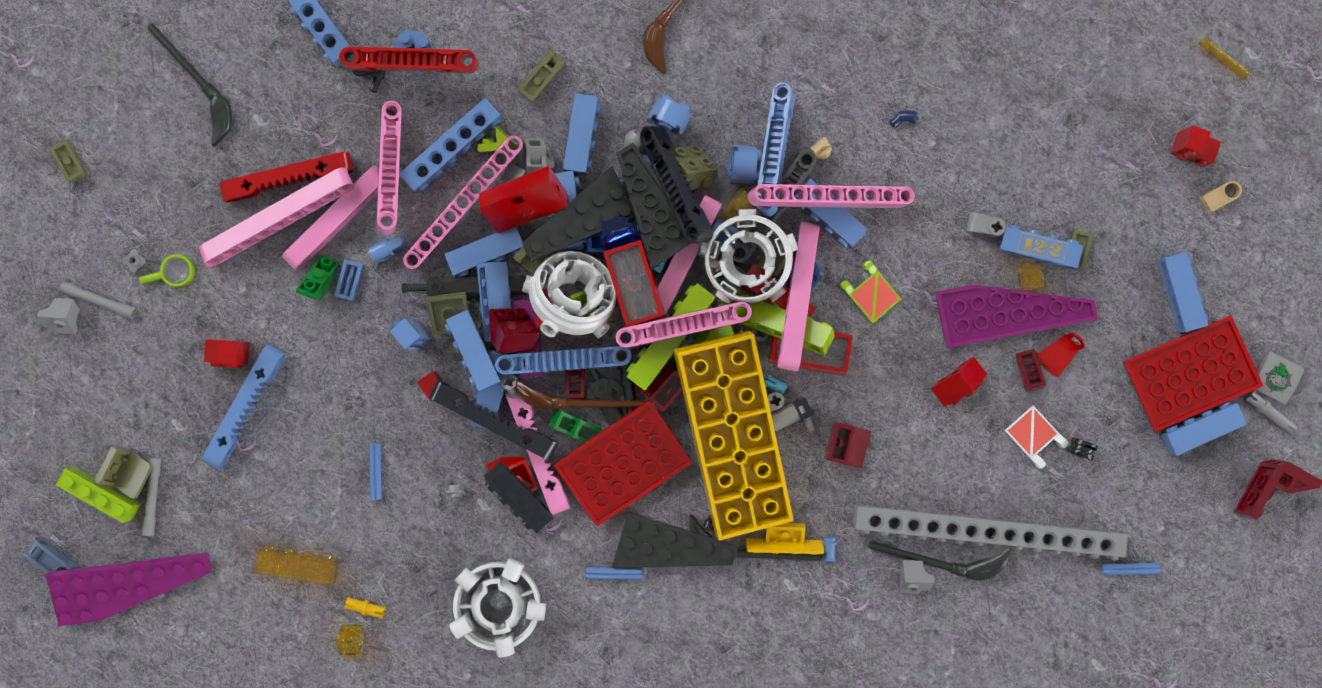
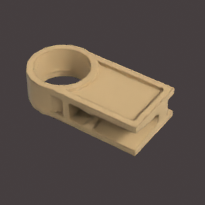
M1229 181L1199 198L1206 211L1210 213L1240 197L1242 188L1238 182ZM1228 184L1235 187L1236 194L1233 198L1228 197L1225 193V187Z

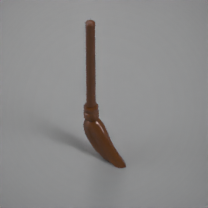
M674 0L666 10H663L644 33L643 45L645 56L663 74H666L664 28L672 19L671 15L684 0Z
M516 380L517 396L525 403L539 409H549L552 407L558 410H565L566 407L637 408L646 402L639 400H570L560 396L552 398L546 393L529 388Z

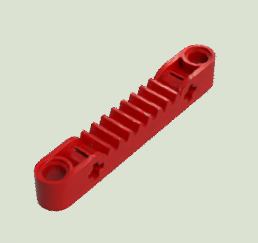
M345 47L339 53L341 63L349 70L355 71L411 70L413 72L440 71L444 73L469 74L475 72L479 65L478 59L472 51L459 49ZM350 55H355L354 61L347 62V58ZM466 58H472L470 65H463V61Z
M345 151L220 182L219 186L223 202L230 203L255 197L261 191L266 192L267 188L273 190L274 186L281 188V184L287 187L289 183L295 185L296 181L303 183V179L310 181L311 177L318 179V176L323 177L338 168H346L348 173H352L354 169L350 153ZM323 165H326L327 167L324 168V172L321 171Z

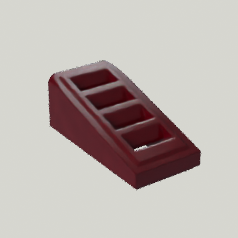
M1035 349L1016 353L1015 356L1025 392L1044 388L1046 382ZM1032 357V360L1022 361L1024 358ZM1034 364L1033 368L1025 369L1024 367ZM1036 372V375L1030 377L1027 376V374ZM1038 379V383L1030 384L1029 382Z
M585 368L581 369V371L566 370L565 397L567 399L585 400ZM570 376H581V379H570ZM570 384H581V386L570 387ZM570 392H581V394H570Z

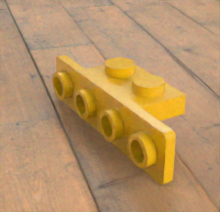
M784 523L766 528L765 538H746L747 552L824 554L822 540L805 539V523Z

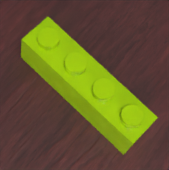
M77 467L64 469L56 486L121 523L133 520L141 503L111 486L96 483L94 481L95 477Z

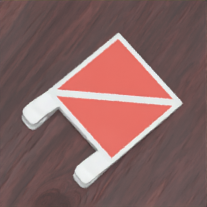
M1034 405L1004 430L1039 469L1045 467L1046 462L1037 454L1053 439L1060 448H1066L1069 445V442L1048 422Z

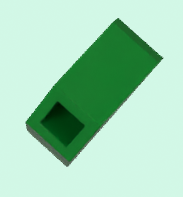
M321 255L297 287L296 293L321 301L330 289L339 266V261Z

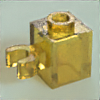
M1034 262L1023 263L1022 268L1016 269L1021 291L1045 287L1041 264L1034 265Z
M342 624L335 640L339 655H346L348 660L351 659L352 655H356L357 660L361 658V647L365 640L361 624Z

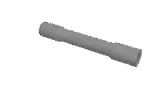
M66 281L60 285L59 291L97 304L133 319L137 313V308L89 292Z
M149 458V463L152 464L153 468L148 476L146 508L142 535L154 536L155 511L161 467L160 458Z

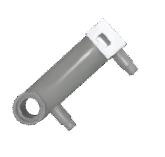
M801 397L791 402V404L771 412L775 432L799 420H803L809 432L814 431L813 423L810 419V416L814 414L806 397Z

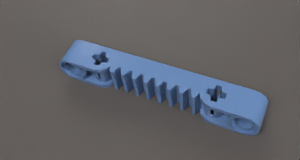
M787 83L777 84L772 91L758 185L781 184L783 165L785 163L784 157L786 156L785 150H787L786 143H788V129L790 128L795 102L793 91ZM788 93L785 97H780L782 94ZM757 191V196L762 199L761 193ZM775 192L776 197L780 199L779 193ZM756 206L760 213L766 217L773 216L778 210V206H768L765 208L763 206Z
M270 344L263 348L203 454L202 461L219 471L225 466L237 445L236 435H240L238 429L244 428L241 422L248 421L245 415H251L249 408H255L252 402L259 401L256 395H262L263 392L260 388H266L267 386L264 383H269L274 379L286 357V353ZM261 370H263L265 377H262Z
M621 346L510 354L498 357L495 361V368L499 373L506 375L623 366L630 362L632 355L628 348ZM620 350L626 353L624 361H618L616 358V354ZM502 359L509 360L511 365L508 370L500 369L499 362Z

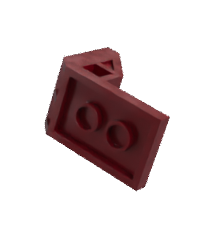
M1272 459L1263 461L1258 466L1234 513L1257 520L1264 513V507L1267 501L1273 497L1274 491L1281 490L1290 494L1317 489L1321 487L1322 480L1287 461Z

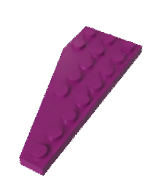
M975 284L935 292L946 348L1098 319L1095 300Z
M206 552L48 572L46 579L58 626L103 620L211 573L212 568L209 553Z

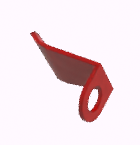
M1071 332L1037 353V357L1041 365L1050 374L1058 377L1076 353L1085 348L1086 344L1078 334ZM1073 337L1077 338L1081 344L1076 343Z

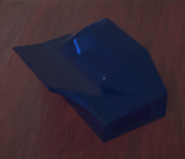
M622 216L602 223L600 244L606 251L639 240L642 241L639 229L634 224L626 221Z

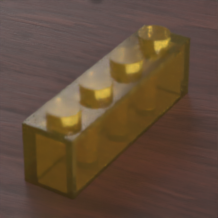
M265 545L257 550L254 573L332 584L336 580L339 559L333 558L332 554L317 556L312 551L297 553L292 548L277 550L276 546Z

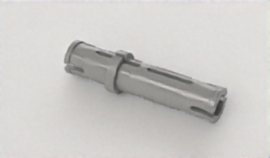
M1254 390L1248 392L1253 398L1247 394L1245 395L1244 399L1256 407L1257 412L1263 413L1288 435L1295 433L1290 428L1295 431L1298 429L1296 424L1271 406L1270 401L1264 400Z

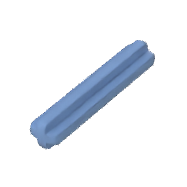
M372 443L370 444V499L380 500L382 498L381 444Z
M1157 563L1102 565V573L1105 575L1160 574L1161 567Z
M586 568V578L641 580L642 569Z

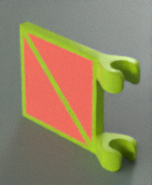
M865 261L862 266L870 276L855 289H853L848 281H842L840 287L873 324L898 303L901 297L880 274L871 261Z

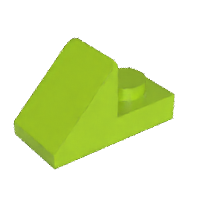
M497 126V141H494V138L482 139V142L478 143V152L496 151L510 136ZM511 139L509 142L510 148L517 150L518 143Z

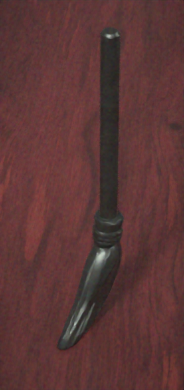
M149 24L148 30L202 87V92L210 100L213 126L211 145L212 147L216 146L231 128L232 112L228 100L219 94V91L213 87L212 83H208L154 24Z
M692 514L689 515V531L714 538L698 523ZM737 550L735 560L737 557L822 560V554L747 552V550Z
M870 541L868 544L869 549L909 560L923 561V564L948 570L951 574L961 577L965 576L970 580L977 581L990 579L999 574L1004 569L1011 548H1006L994 556L965 565L956 562L951 564Z

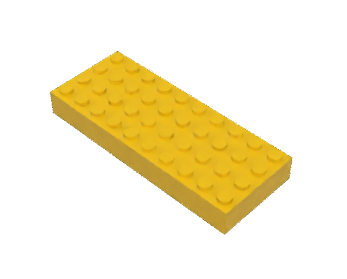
M746 331L673 349L714 532L718 540L794 521L754 334Z

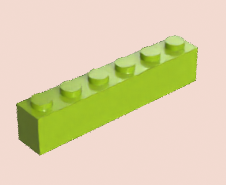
M698 283L695 286L691 284L685 292L687 295L683 302L679 300L673 308L676 312L672 317L706 310L716 297ZM687 335L652 342L648 349L644 347L638 354L640 357L639 361L636 364L632 362L626 370L629 373L626 377L646 391L674 354L673 349H677Z
M740 290L736 294L738 296L750 297ZM721 300L718 307L729 304ZM732 300L730 304L738 303V301ZM758 301L748 303L752 309V314L747 321L741 324L782 339L786 310L779 308L778 305L772 302ZM739 307L736 310V314L738 317L743 318L747 315V310L744 307ZM807 316L803 348L825 356L835 337L833 328L828 323H819Z

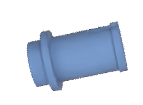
M825 536L824 540H822L824 544L823 561L832 562L835 561L836 537Z

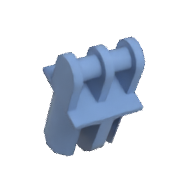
M399 237L391 240L384 238V240L369 248V256L377 262H383L393 256L397 257L395 252L404 248L406 242Z

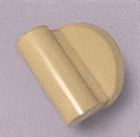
M823 137L810 148V151L815 153L817 159L823 160L830 156L832 147L828 139Z

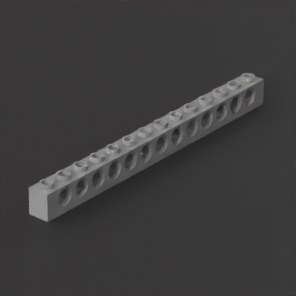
M855 504L853 528L858 529V533L869 534V531H877V535L882 536L896 533V537L901 538L915 535V539L920 540L934 537V541L939 542L953 539V543L958 544L972 541V544L977 546L991 543L992 547L996 548L1010 545L1011 549L1023 550V547H1029L1030 551L1042 552V549H1048L1049 553L1061 554V551H1067L1068 555L1080 556V553H1086L1087 557L1099 558V555H1105L1106 559L1118 560L1119 557L1126 558L1128 534L1115 531ZM873 516H878L879 522L876 525L870 524V519ZM892 518H897L898 524L895 527L889 526V521ZM911 520H916L917 526L914 529H909L908 527ZM930 522H935L936 528L933 531H928V524ZM950 524L955 526V530L952 533L947 532V527ZM969 526L974 527V532L971 535L966 534V529ZM988 528L993 529V534L990 537L985 535ZM1011 530V538L1005 539V532ZM1027 532L1031 533L1029 541L1024 540V535ZM1046 534L1050 535L1048 543L1043 542V537ZM1065 536L1069 537V542L1067 545H1063L1062 540ZM1087 538L1088 545L1082 547L1083 539ZM1106 540L1107 547L1102 549L1101 543Z

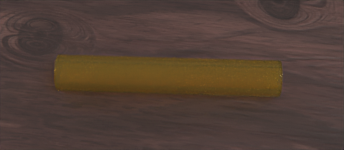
M1203 37L1198 43L1242 79H1245L1250 74L1249 70L1207 37Z

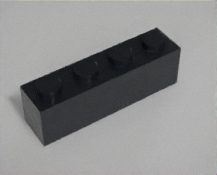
M502 460L484 475L487 489L491 493L495 491L498 494L497 498L503 505L508 504L511 507V513L516 518L520 516L523 519L522 523L528 530L532 528L537 533L554 519L549 508Z

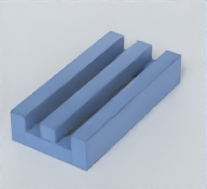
M344 259L334 296L351 301L355 300L364 264ZM348 265H351L344 294H341ZM358 267L357 272H356V276H355V279H354V283H353V286H352L351 294H350V296H348L349 290H350V286H351V283H352V279H353V276H354L355 268Z

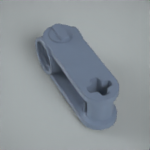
M35 537L32 546L23 553L29 561L46 574L48 572L80 568V565L40 537Z

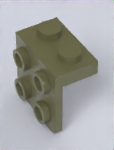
M697 145L674 148L673 154L676 155L674 160L679 161L678 167H681L683 174H685L683 179L689 182L687 186L691 187V190L710 187L718 168Z
M111 446L94 481L101 485L113 486L128 497L137 499L153 466L129 449Z

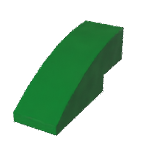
M556 409L549 423V426L553 429L570 435L584 443L604 430L561 409Z

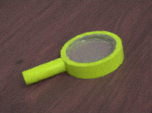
M173 254L163 260L160 272L141 276L139 280L141 284L163 279L170 286L183 287L194 278L195 267L188 257Z

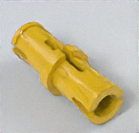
M351 597L347 598V605H345V609L360 612L363 616L367 614L380 619L383 618L384 611L386 610L385 606H379L370 603L368 600L361 601Z

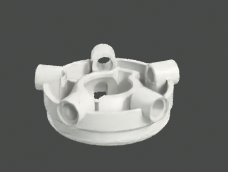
M756 209L738 210L739 216L722 223L713 232L712 239L708 243H702L700 254L705 255V267L708 277L718 290L715 295L728 304L732 300L751 303L767 298L774 302L787 292L783 286L792 270L793 251L798 250L793 233L786 235L771 220L756 216ZM736 222L737 228L757 227V222H760L770 227L771 231L766 236L756 231L747 232L746 230L731 235L726 228ZM722 231L729 237L723 245L722 242L716 240ZM775 232L779 236V238L774 239L780 256L785 255L786 261L780 280L778 281L774 278L768 282V279L773 275L776 258L775 248L768 238ZM740 238L744 243H756L763 249L766 256L763 267L765 274L760 275V279L755 275L742 274L735 268L733 263L735 249L731 244L735 243L736 239ZM720 251H722V259L719 261L721 272L714 275L710 258L717 259ZM724 275V277L728 281L723 280L721 284H719L716 278ZM763 282L766 284L760 289L763 292L762 295L754 297L736 295L739 291L736 286L748 285L751 288Z
M559 252L546 258L537 268L533 277L526 276L522 292L529 294L535 313L543 321L540 329L546 336L554 337L560 331L571 335L593 333L597 338H600L610 329L607 321L614 311L617 296L609 270L596 258L581 252ZM547 274L550 275L547 289L552 304L547 300L542 291ZM577 280L585 284L586 306L580 309L581 302L566 297L559 287L565 284L574 285ZM597 306H600L599 309L591 313L590 317H576L586 315L596 309Z
M509 558L507 563L490 562L480 565L472 571L467 568L462 571L454 580L459 586L453 600L455 621L449 624L453 635L457 639L464 636L480 648L497 651L499 658L507 657L515 653L514 646L523 642L531 634L538 620L544 621L546 603H541L540 594L535 582L523 570L524 564ZM500 567L504 568L501 575L494 576L493 568ZM488 569L490 577L479 583L477 590L471 596V602L462 603L464 590L468 592L482 577L479 572ZM520 576H522L529 583L531 589L524 591L519 583L514 585L509 580L518 582ZM498 584L499 591L506 593L512 600L513 610L511 616L505 620L506 624L502 623V625H499L498 623L490 622L481 613V600L488 593V585ZM533 593L535 599L530 598L527 605L526 595ZM463 608H471L476 622L486 630L492 631L493 635H497L495 639H489L478 634L474 630L476 625L468 612L464 613ZM526 612V619L532 620L529 626L515 637L514 632L507 633L518 625L520 618Z

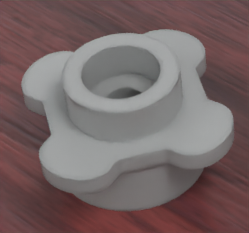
M132 249L127 257L122 258V263L126 264L131 272H136L146 262L145 258L138 254V250Z
M450 485L445 494L450 496L451 499L462 498V495H466V492L463 490V485Z

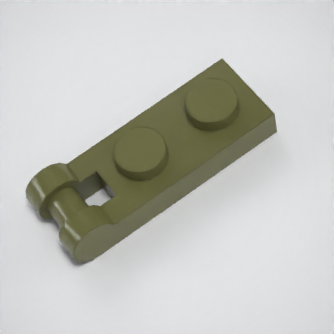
M553 50L548 52L518 88V91L532 103H534L567 63L563 58L557 57V53ZM551 61L555 64L553 68L548 65Z

